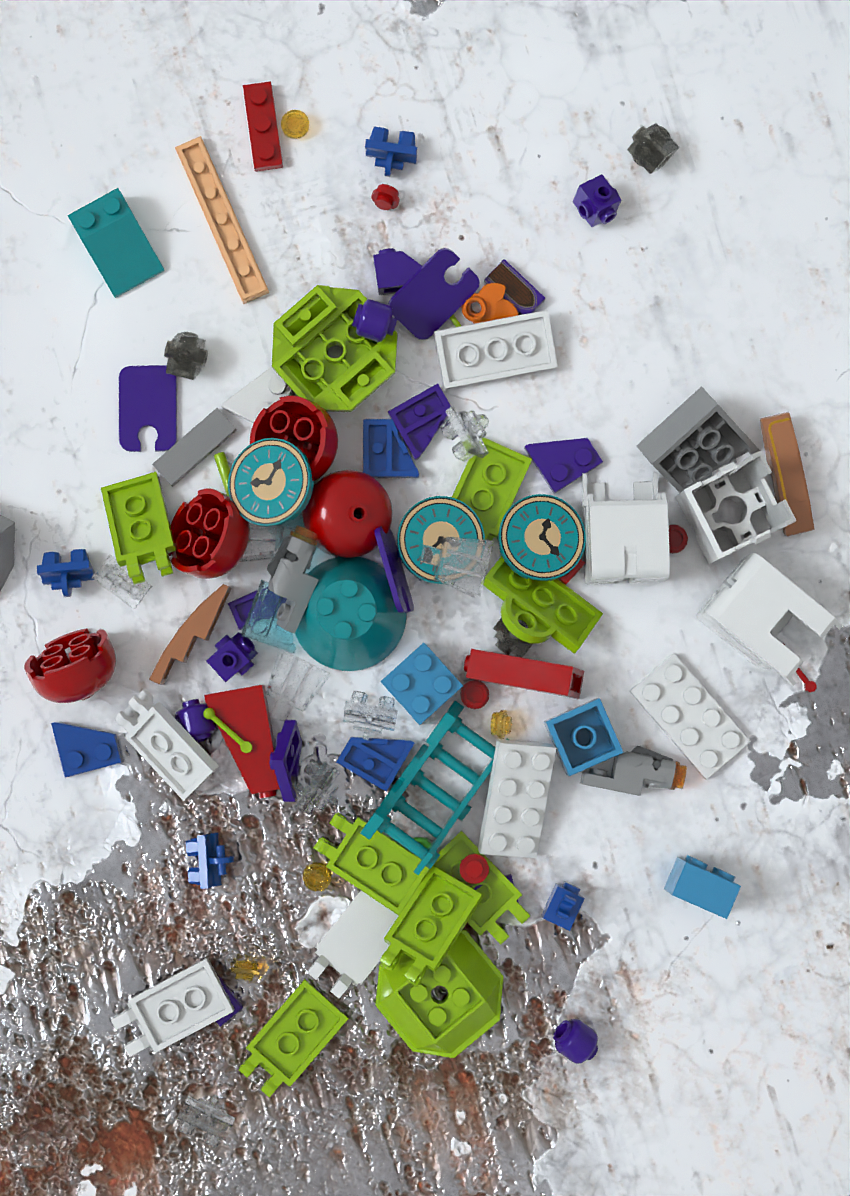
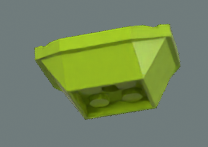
M317 285L273 323L272 368L298 397L315 402L327 412H352L395 374L398 333L394 330L392 336L386 334L382 342L358 336L356 327L352 326L358 304L363 305L368 299L360 290ZM332 346H339L343 349L342 355L338 358L329 357L327 352Z
M467 929L461 931L436 972L428 968L426 969L417 987L406 981L405 974L415 961L406 954H401L392 972L381 965L382 962L379 964L375 1006L412 1052L455 1058L500 1021L503 974ZM436 986H443L448 990V994L444 999L437 1000L431 995L432 989Z

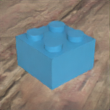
M422 643L380 681L419 725L463 687L459 680L425 643Z
M600 698L591 700L543 721L552 743L557 748L556 752L568 776L624 753Z
M689 855L686 856L685 860L677 857L664 890L679 899L727 919L741 888L740 885L733 882L735 876L716 867L713 868L712 872L706 870L708 864Z

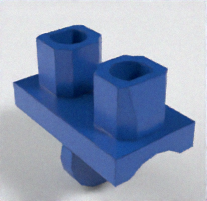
M375 126L370 139H366V156L376 158L375 166L385 168V176L391 177L392 169L403 170L404 162L416 164L417 147L415 146L414 132L400 131L399 141L396 144L387 142L388 129Z
M85 549L71 551V562L61 563L59 553L46 552L43 554L42 565H37V574L41 576L43 585L51 584L52 590L62 589L64 597H71L72 588L82 587L81 581L95 580V571Z
M218 833L198 835L197 838L186 841V853L188 856H198L199 860L198 867L189 868L188 882L200 885V889H209L222 885L221 875L227 874L226 863L234 862V856H225V845H219Z

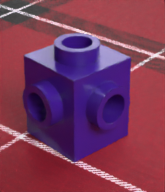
M601 174L579 185L572 202L577 207L580 216L586 219L591 227H594L600 223L607 224L617 216V210L622 200L617 190Z
M238 632L232 638L228 634L214 645L217 651L206 660L226 683L237 672L242 676L253 667L254 663L251 660L258 652L255 650L253 642Z

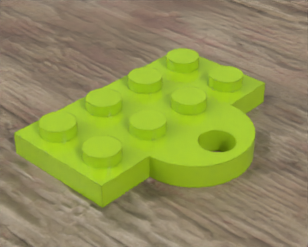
M502 556L481 582L483 586L504 601L501 606V618L506 628L515 637L528 643H542L552 637L575 654L603 615L601 611L558 579L537 581L521 577L506 564ZM518 620L524 621L529 628L520 625Z

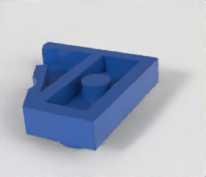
M363 419V473L373 478H419V471L413 463L393 420Z
M60 722L51 723L65 777L123 762L116 734Z
M350 737L336 763L387 792L415 743L409 740Z

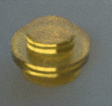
M300 110L288 111L282 117L281 128L283 133L289 138H302L309 130V119Z
M501 710L492 714L491 735L498 736V739H504L506 734L511 733L512 717L507 715L506 710Z
M313 862L304 869L303 881L308 889L322 891L330 885L332 874L325 864Z
M235 960L234 967H231L230 970L231 973L236 974L235 979L252 982L253 976L259 977L260 971H257L258 964L248 961Z

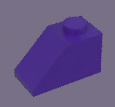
M393 248L380 250L379 254L373 255L379 295L396 293L422 265L403 251H396Z

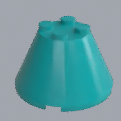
M335 557L320 563L308 572V574L318 579V582L295 632L300 645L307 654L320 664L341 671L363 670L378 664L388 657L403 636L407 613H399L397 611L384 567L363 557Z

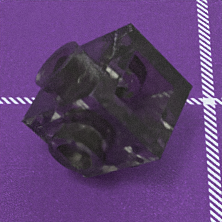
M655 123L648 128L642 126L632 136L634 142L627 150L639 166L644 167L649 174H652L662 168L680 147L670 138V133L664 127Z
M181 332L171 341L168 340L164 351V357L168 358L166 373L194 380L200 373L201 367H205L207 362L208 350L204 349L206 340L198 338V335L192 332Z
M502 618L493 628L497 632L493 637L497 640L495 646L506 655L512 652L517 657L522 658L533 645V643L520 639H512L509 635L510 631L504 625ZM518 620L520 625L529 628L524 621Z

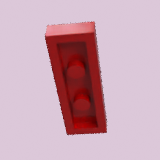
M271 81L243 85L255 172L283 168Z

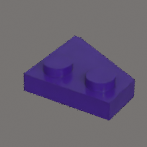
M437 383L388 411L390 418L393 420L415 461L421 457L452 411V407Z
M588 438L527 444L524 447L553 494L580 478L582 473H588L603 463Z
M285 720L281 732L277 734L275 751L270 754V768L275 771L283 802H295L296 792L293 789L291 776H298L302 739L297 721Z

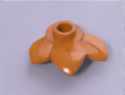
M500 283L484 285L479 293H474L462 305L463 315L474 324L517 316L519 312L513 303L503 298L506 286ZM473 302H478L481 305L480 312L473 311Z

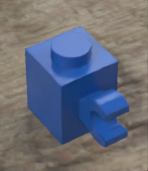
M564 882L563 886L556 883L541 914L542 918L570 931L585 899L579 894L581 889L567 882Z

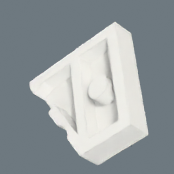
M270 367L223 402L221 407L254 423L263 408L267 409L273 403L279 401L280 397L291 396L293 391L275 370Z

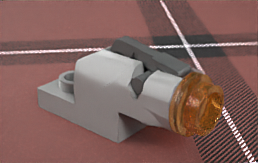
M299 525L296 526L294 531L291 530L289 536L284 539L277 553L267 566V571L271 575L268 589L287 599L278 609L276 624L294 634L318 582V579L305 573V571L310 569L313 554L318 544L316 539L319 534Z
M636 746L631 752L627 751L615 756L611 777H607L608 771L590 768L589 773L582 772L580 783L641 796L643 784H645V788L682 789L687 768L684 765H680L679 761H673L672 758L641 746Z

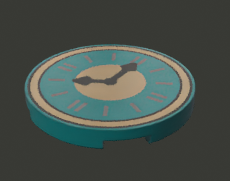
M278 438L261 439L247 446L235 459L228 478L229 497L237 507L240 515L245 520L262 527L281 525L298 517L307 506L314 486L307 456L294 444Z
M536 494L520 499L508 509L499 527V549L504 561L515 573L526 579L552 581L565 576L577 565L585 549L586 534L580 516L571 505L552 495Z
M434 496L416 503L404 515L398 527L397 547L402 563L415 577L428 583L448 584L464 578L478 565L484 551L485 534L480 519L467 504L452 497Z

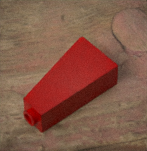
M471 649L470 655L466 656L464 662V671L467 672L466 678L580 699L585 671L572 666Z
M265 685L204 695L208 708H212L215 711V715L242 740L251 742L253 746L249 753L242 752L240 745L218 726L250 793H259V798L276 796V790L280 788L275 771L270 768V754L275 751L276 747Z

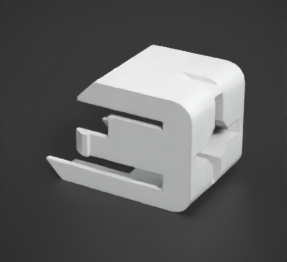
M762 451L751 454L739 465L732 462L718 469V474L702 482H697L675 497L689 525H692L696 533L695 537L709 564L753 542L758 544L770 538L772 533L797 521L786 499L777 504L764 478L772 473ZM724 498L736 503L743 500L747 510L742 512L738 524H728L725 521L717 524L713 520L712 515L719 511V505ZM744 534L745 539L742 540L740 536Z
M653 472L652 481L634 482V500L605 501V483H587V473H582V514L586 534L584 562L586 563L584 565L585 584H615L623 580H628L629 583L663 582L669 578L668 503L666 492L658 493L657 472Z
M752 553L740 561L720 588L696 615L704 625L749 662L760 669H773L793 686L796 682L793 680L792 675L801 666L803 661L776 639L777 635L791 618L796 616L822 639L833 625L839 630L843 627L830 612L756 553Z

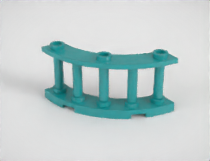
M457 701L453 702L425 741L429 744V747L425 744L421 746L360 832L369 840L376 831L381 834L384 832L419 857L421 861L414 870V873L417 875L420 874L425 866L431 869L440 856L436 852L456 820L463 821L472 807L468 803L492 771L496 747L462 723L463 719L458 716L464 709V706ZM447 731L452 734L456 732L491 758L480 775L443 749L444 745L439 742ZM428 757L433 760L437 758L472 784L461 802L423 775L424 772L420 769ZM409 784L414 787L415 785L419 786L453 811L442 828L405 801L406 798L402 794ZM390 811L401 812L434 836L435 839L428 849L391 823L392 819L387 816Z

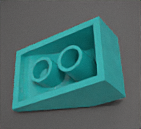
M119 188L67 215L115 298L165 271Z

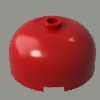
M280 397L279 401L273 403L267 409H262L251 429L250 444L261 439L278 438L288 441L301 449L308 458L313 481H316L328 471L337 453L338 434L333 419L320 405L302 397Z
M355 470L337 471L326 475L314 484L311 498L303 510V523L311 539L323 552L341 558L359 557L370 553L378 547L375 537L376 528L382 527L386 534L389 533L392 523V505L384 487L372 476ZM354 512L360 514L361 517L359 519L355 518Z
M211 488L199 490L198 495L189 503H182L170 526L176 551L172 552L173 558L170 561L178 570L197 578L212 579L228 573L240 562L247 550L250 538L249 521L240 515L237 507L228 495Z
M86 628L65 634L45 644L46 650L38 657L31 655L27 659L24 670L34 690L41 697L55 703H71L90 698L108 683L116 667V655L105 630L99 629L97 633H89ZM70 647L71 652L67 656L65 650Z

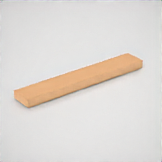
M197 137L176 146L177 154L243 304L268 294L269 290L202 137Z

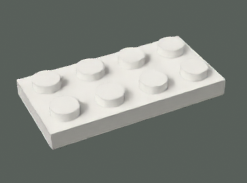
M548 310L434 331L444 389L558 367Z
M674 653L629 691L706 780L751 742Z
M497 739L478 845L480 854L537 858L557 749L554 744Z

